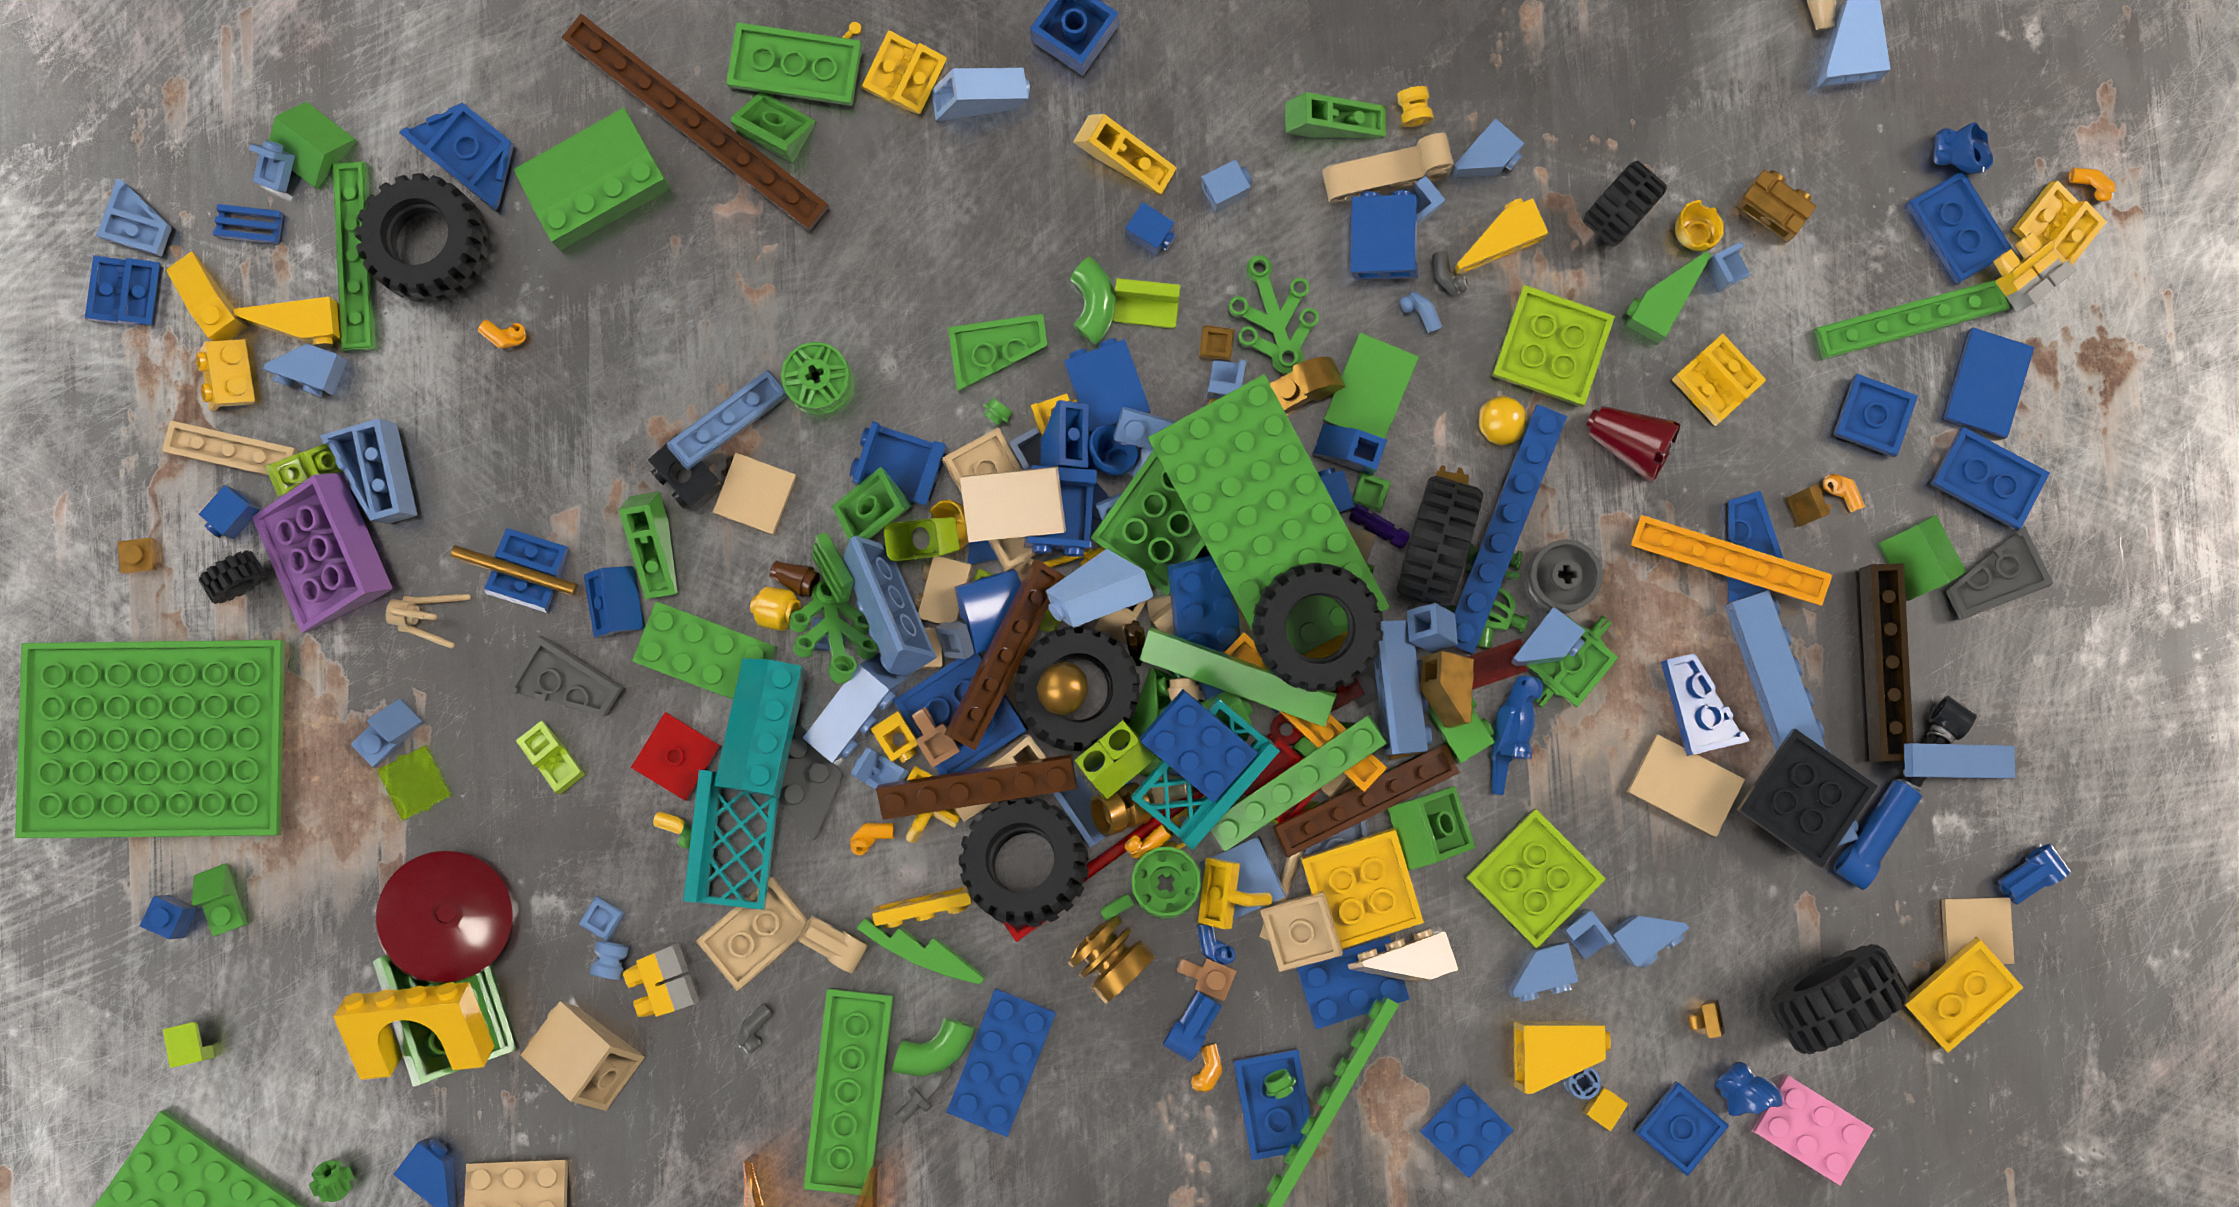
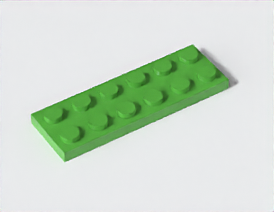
M827 989L803 1189L862 1196L871 1195L894 995Z

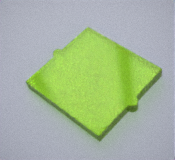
M427 745L407 755L400 754L397 760L377 770L402 821L423 810L430 811L431 806L452 796Z

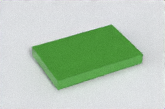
M1360 332L1341 376L1345 388L1334 393L1323 422L1330 425L1358 429L1385 439L1419 356Z

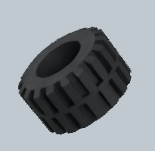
M1639 160L1634 161L1622 171L1591 206L1584 216L1583 223L1611 247L1617 246L1665 194L1667 185Z

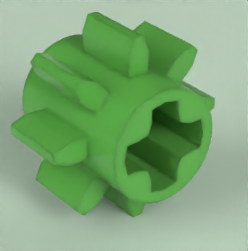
M333 1160L325 1161L319 1164L314 1172L311 1173L314 1181L309 1183V1187L314 1196L319 1195L322 1202L339 1201L352 1189L349 1181L353 1180L354 1176L350 1167H344L341 1160L337 1162Z

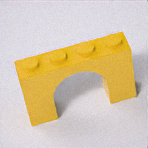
M449 982L438 986H415L410 989L401 990L386 989L380 992L365 994L352 993L344 997L333 1015L360 1080L391 1077L403 1056L390 1025L394 1021H414L431 1029L440 1039L452 1070L484 1067L494 1048L493 1040L470 982L456 984Z

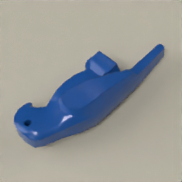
M1519 676L1514 682L1505 704L1498 710L1493 739L1495 743H1493L1492 748L1493 794L1504 795L1508 767L1513 758L1532 759L1533 750L1529 743L1535 727V712L1532 703L1535 698L1540 699L1543 691V684L1539 678Z

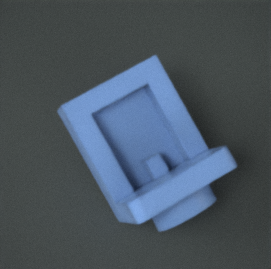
M264 140L263 145L250 143L249 150L259 154L253 182L278 192H286L295 155L283 151V145L276 142Z
M869 747L858 757L855 767L851 772L852 776L875 790L880 784L905 781L910 774L903 767L895 762H891L890 759Z

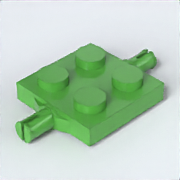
M1601 615L1591 629L1580 626L1585 630L1580 637L1585 643L1574 657L1567 654L1562 661L1525 666L1544 685L1540 699L1535 698L1533 701L1535 704L1538 703L1537 706L1543 709L1554 694L1563 697L1575 708L1583 702L1619 658L1605 646L1600 638L1609 626L1612 625L1610 620L1604 623L1607 618Z

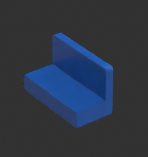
M633 566L599 568L584 574L594 638L644 628Z

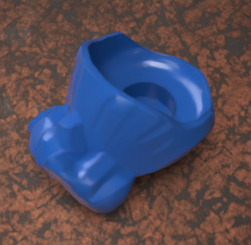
M1972 122L1958 131L1943 128L1935 136L1933 160L1938 165L1953 164L1967 173H1983L1993 164V155L1988 145V134L1976 122Z
M1109 424L1101 425L1091 435H1088V468L1086 469L1099 470L1108 475L1127 474L1138 462V446L1114 440L1113 436L1116 426Z
M1735 1062L1725 1073L1717 1078L1715 1087L1720 1089L1721 1095L1727 1099L1730 1116H1740L1746 1113L1760 1114L1770 1107H1781L1783 1105V1096L1780 1089L1766 1078L1754 1075L1750 1067L1743 1062Z

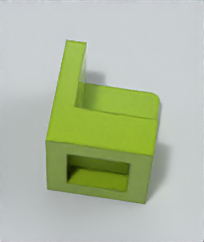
M197 1022L162 1029L170 1068L215 1058L213 1045L202 1047Z

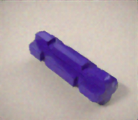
M1360 504L1355 506L1349 517L1351 521L1358 525L1362 523L1365 525V529L1384 540H1391V544L1400 549L1405 547L1410 538L1409 532L1402 528L1396 529L1395 524L1374 512L1372 514L1369 513V509Z

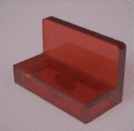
M1521 638L1467 657L1474 659L1472 690L1528 671L1526 665L1515 666L1511 663L1520 650L1519 646L1523 645Z

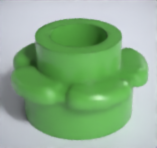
M992 397L987 405L983 404V407L987 409L984 415L997 425H1000L1002 421L1010 422L1008 418L1013 412Z
M1279 1069L1272 1072L1264 1079L1267 1087L1266 1094L1268 1096H1275L1276 1099L1290 1095L1293 1092L1292 1086L1296 1083V1078L1292 1077L1287 1069Z

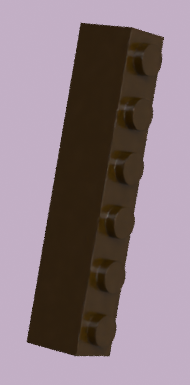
M1904 563L1870 564L1859 568L1869 762L1904 761V744L1914 743Z

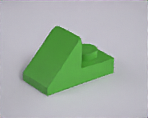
M227 863L194 875L192 905L193 907L202 906L212 937L220 936L248 925Z

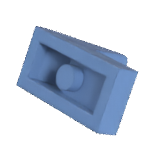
M398 699L369 717L367 722L370 726L351 745L372 767L377 768L424 721L402 699Z

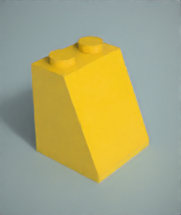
M1514 1021L1515 1087L1525 1094H1533L1606 1060V1051H1610L1611 1048L1610 1032L1605 1031V1025L1595 1021Z

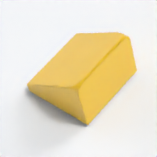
M1601 1085L1598 1094L1590 1099L1582 1113L1611 1131L1628 1103Z

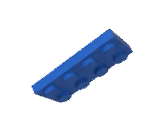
M995 988L946 1113L1008 1137L1056 1012Z

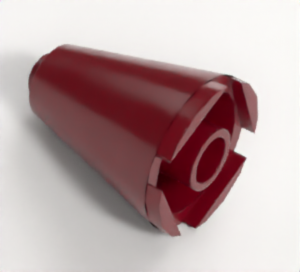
M1602 406L1599 411L1595 409L1592 411L1586 427L1590 428L1589 436L1644 479L1653 482L1670 454L1669 451L1672 443L1676 442L1681 424L1672 420Z

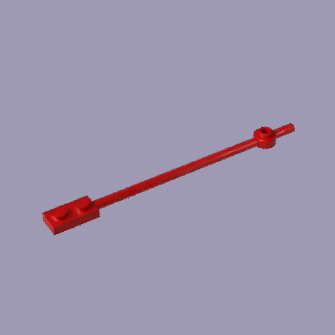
M1279 714L1273 719L1270 726V734L1266 737L1272 742L1276 737H1279L1288 746H1291L1301 738L1302 733L1282 714ZM1282 725H1290L1293 730L1292 734L1289 736L1282 735L1280 732ZM1196 788L1192 799H1199L1204 794ZM1187 797L1182 798V799H1179V800H1176V801L1187 800ZM1187 806L1169 808L1170 820L1185 810ZM1165 809L1160 811L1162 814L1165 815ZM1153 816L1149 822L1142 824L1086 864L1089 872L1088 878L1084 879L1083 883L1126 853L1125 843L1132 836H1138L1142 841L1162 823ZM1006 922L1003 923L1016 942H1019L1038 928H1032L1029 925H1023L1022 928L1012 927Z

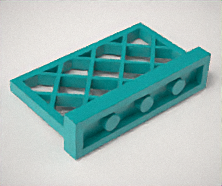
M1218 697L1208 707V710L1215 715L1221 709L1228 715L1229 728L1236 734L1250 733L1256 738L1250 745L1258 753L1214 803L1207 797L1192 799L1191 783L1185 778L1168 779L1167 769L1169 765L1163 760L1131 795V798L1180 837L1183 843L1192 850L1280 752L1264 734L1262 735ZM1234 721L1241 727L1234 728ZM1186 784L1187 800L1169 802L1168 786ZM1163 787L1164 802L1150 804L1143 796L1150 788ZM1187 806L1188 817L1180 826H1177L1170 820L1169 808ZM1158 809H1165V815Z
M699 770L683 901L764 910L766 907L778 799L770 797L769 800L760 806L751 793L741 792L728 802L722 795L721 788L714 786L717 771ZM746 795L756 810L742 820L732 805ZM721 801L724 806L719 810V805ZM767 806H769L768 815L764 811ZM728 810L738 825L724 835L717 826L718 817ZM760 813L767 822L766 832L756 838L746 826V823ZM742 828L752 843L738 853L728 838ZM717 833L720 839L715 842V837ZM765 838V844L763 848L760 842ZM724 842L734 857L720 867L714 860L713 854L714 849ZM756 846L763 855V861L758 868L752 871L742 856ZM738 861L748 873V876L737 885H734L724 871ZM713 866L716 872L711 875V870ZM761 871V877L759 880L756 874ZM720 875L730 890L722 897L708 896L710 882ZM750 879L759 888L758 902L745 900L738 891ZM734 893L738 899H729L728 897Z

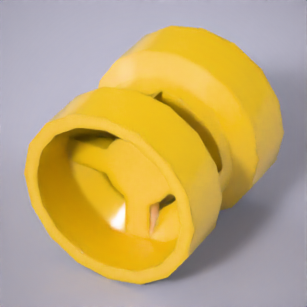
M1426 86L1410 87L1397 93L1398 105L1403 109L1401 120L1404 127H1417L1433 121V111L1428 107L1427 103L1429 92Z

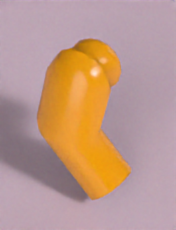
M2072 167L2070 170V183L2093 186L2096 188L2094 197L2099 201L2107 202L2112 199L2116 186L2103 172L2098 169Z
M486 319L478 327V332L501 349L519 346L526 339L525 328L519 323H513L512 327L499 329Z
M1830 474L1825 477L1822 484L1823 489L1831 495L1844 498L1850 513L1865 507L1854 480L1838 474Z
M867 822L862 824L850 839L849 844L852 853L858 856L864 855L877 839H894V823Z
M1161 824L1143 841L1138 836H1132L1125 843V849L1130 852V857L1140 859L1145 853L1165 844L1173 836V832Z
M1216 1043L1201 1046L1205 1066L1200 1074L1194 1075L1191 1080V1085L1197 1092H1209L1212 1090L1223 1070Z

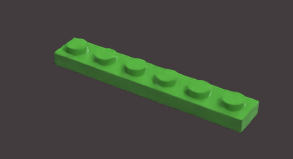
M1367 715L1231 807L1215 824L1211 832L1226 852L1387 744V739L1371 716Z

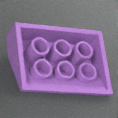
M343 472L313 475L252 516L301 633L308 632L369 604L393 589Z

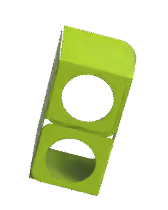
M955 517L889 523L884 528L886 553L892 561L937 557L960 550ZM917 527L925 528L930 536L929 545L922 550L916 548L912 541V533Z
M1123 720L1074 760L1093 786L1106 799L1147 767L1154 758V753L1141 743V741L1137 743L1140 736ZM1130 740L1126 748L1117 751L1120 747H1122L1126 742ZM1102 762H1104L1103 766L1098 771L1092 772L1096 767H1098Z

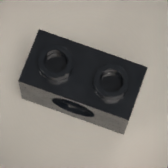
M667 443L648 459L654 466L650 471L652 475L662 485L667 482L675 490L671 496L683 509L689 506L694 511H697L723 487L722 482L703 461H700L691 468V477L688 481L679 483L677 481V474L685 467L667 448Z

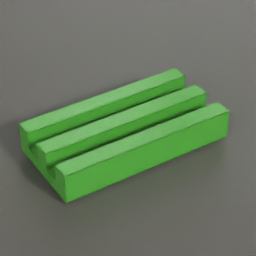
M827 533L818 534L815 537L817 543L813 545L815 551L811 552V557L837 603L849 601L855 580Z

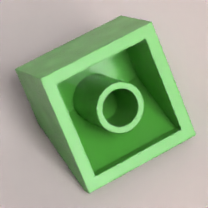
M1456 786L1388 808L1391 823L1396 830L1408 870L1434 864L1476 848Z

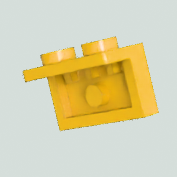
M245 339L206 341L201 347L200 352L196 353V365L198 371H203L205 383L201 384V396L203 402H208L209 411H217L222 406L253 404L255 396Z

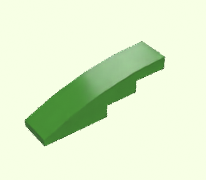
M869 917L864 918L856 928L885 949L918 966L947 977L981 984L986 976L936 937L932 938L928 945L925 946L903 927L898 928L893 936H891L879 925L875 926L874 921Z

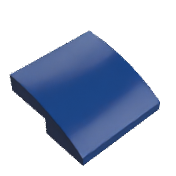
M93 255L85 319L107 323L152 326L160 262L132 258L123 260Z
M506 528L494 556L497 559L560 578L568 547ZM491 571L484 587V591L488 595L547 613L556 591L496 571Z
M1014 569L955 586L960 617L966 620L967 629L976 654L988 650L1021 586L1019 576Z

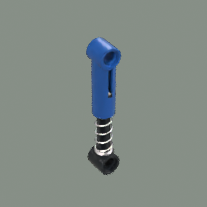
M1945 696L1930 715L1929 722L1931 723L1930 732L1927 733L1928 739L1924 744H1952L1954 740L1962 739L1973 726L1977 714L1950 696ZM1904 769L1903 778L1894 779L1857 835L1858 839L1854 840L1852 845L1842 852L1834 865L1833 871L1859 889H1866L1877 876L1881 868L1880 862L1921 800L1922 795L1918 790L1922 791L1920 787L1925 779L1930 777H1905Z

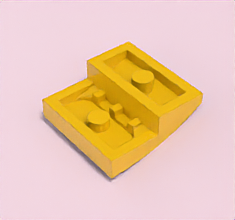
M888 30L860 88L889 103L920 115L947 57L921 43L916 45Z
M2056 180L2050 181L2012 230L2020 238L2033 232L2043 245L2053 241L2055 246L2053 252L2062 263L2069 260L2073 265L2107 221L2087 201H2077Z
M1723 333L1671 379L1714 426L1725 419L1766 381L1761 373Z

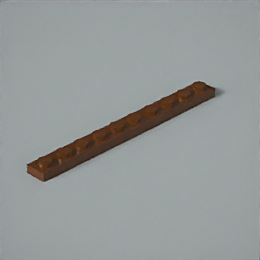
M582 13L562 35V40L808 231L813 228L829 208V205Z

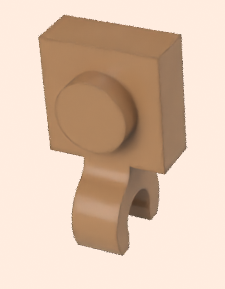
M926 707L912 715L915 723L923 733L915 741L932 768L961 751L957 741L944 735L948 727L944 722L936 727Z
M1181 958L1176 969L1177 972L1197 979L1194 985L1195 990L1224 1002L1237 972L1235 969L1205 958L1203 966Z

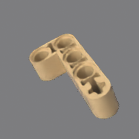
M1435 133L1421 138L1414 147L1331 165L1322 170V175L1329 202L1339 203L1352 200V197L1360 196L1363 192L1384 193L1415 186L1424 176H1427L1431 182L1443 179L1451 173L1454 163L1446 133Z

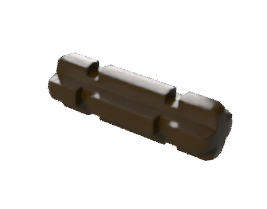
M1133 620L1132 624L1125 625L1124 632L1128 650L1130 651L1129 654L1133 657L1136 666H1141L1144 661L1139 659L1146 637L1144 636V628L1140 626L1139 621Z

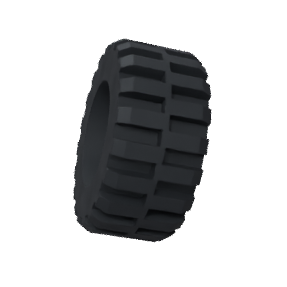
M414 173L411 180L407 176L401 175L395 177L396 183L390 185L388 182L380 185L379 189L381 192L376 197L370 194L366 199V202L369 204L367 210L360 209L357 218L362 222L361 227H355V237L361 241V243L356 245L358 255L364 259L363 265L366 270L374 276V279L394 294L402 298L406 296L415 302H422L423 298L430 303L438 302L441 300L440 295L444 294L448 298L457 295L456 288L459 286L466 289L472 283L469 277L473 272L479 275L483 267L478 262L480 258L485 259L488 248L483 245V242L488 240V232L482 226L485 221L481 213L475 208L473 202L452 183H447L444 179L432 175L429 179L424 173ZM429 212L441 214L448 224V237L441 252L435 258L423 264L409 265L404 263L399 258L397 252V240L403 226L419 214Z
M1439 476L1428 479L1396 588L1401 596L1428 604L1437 603L1442 607L1452 604L1483 500V492L1478 487Z
M1318 562L1290 567L1284 573H1279L1273 578L1272 583L1268 587L1265 586L1260 595L1262 596L1258 604H1255L1253 611L1255 614L1254 622L1252 623L1254 644L1267 668L1287 684L1310 692L1318 690L1334 691L1336 687L1342 685L1346 687L1353 683V679L1359 674L1363 676L1369 669L1367 666L1370 661L1376 659L1379 650H1377L1379 641L1383 640L1384 631L1381 630V622L1383 621L1382 611L1378 609V600L1374 593L1370 592L1367 584L1361 578L1352 574V572L1338 566ZM1313 595L1327 596L1335 600L1343 608L1348 619V633L1343 645L1335 653L1324 658H1309L1301 655L1292 647L1286 634V621L1293 606L1300 600Z
M1067 626L1047 633L1030 647L1022 659L1016 674L1015 697L1017 709L1024 720L1023 722L1037 738L1061 750L1084 751L1089 749L1122 720L1127 724L1132 721L1136 713V706L1140 700V677L1136 672V663L1133 657L1129 656L1125 650L1126 647L1120 641L1117 642L1107 632L1095 630L1093 627ZM1072 658H1082L1096 664L1104 673L1108 685L1107 698L1102 708L1093 716L1082 720L1069 719L1047 711L1039 701L1037 685L1043 672L1052 664L1061 663Z
M1027 797L1017 798L1014 802L1009 800L999 801V807L993 810L988 806L981 812L984 817L979 822L975 819L969 825L971 830L969 837L963 836L961 842L964 851L963 854L959 855V866L963 871L960 876L962 883L968 889L967 893L985 913L1001 923H1009L1012 927L1022 928L1023 925H1029L1033 928L1041 926L1043 921L1048 920L1051 923L1059 919L1057 914L1064 909L1068 912L1074 906L1072 901L1075 896H1081L1084 890L1082 886L1083 880L1088 878L1089 869L1086 866V861L1089 860L1082 835L1061 809L1055 805L1051 806L1045 800L1035 798L1034 801L1029 800ZM1024 833L1038 834L1046 839L1052 847L1054 864L1051 873L1041 885L1032 890L1014 892L1007 889L1000 883L995 873V861L999 850L1008 840Z
M1869 944L1868 946H1860L1857 949H1851L1839 956L1828 959V961L1813 967L1808 972L1798 976L1794 981L1786 984L1771 999V1011L1793 1048L1802 1054H1814L1817 1051L1822 1052L1828 1048L1839 1046L1850 1039L1852 1040L1890 1018L1893 1013L1899 1011L1902 1005L1908 1001L1909 989L1887 951L1877 944Z

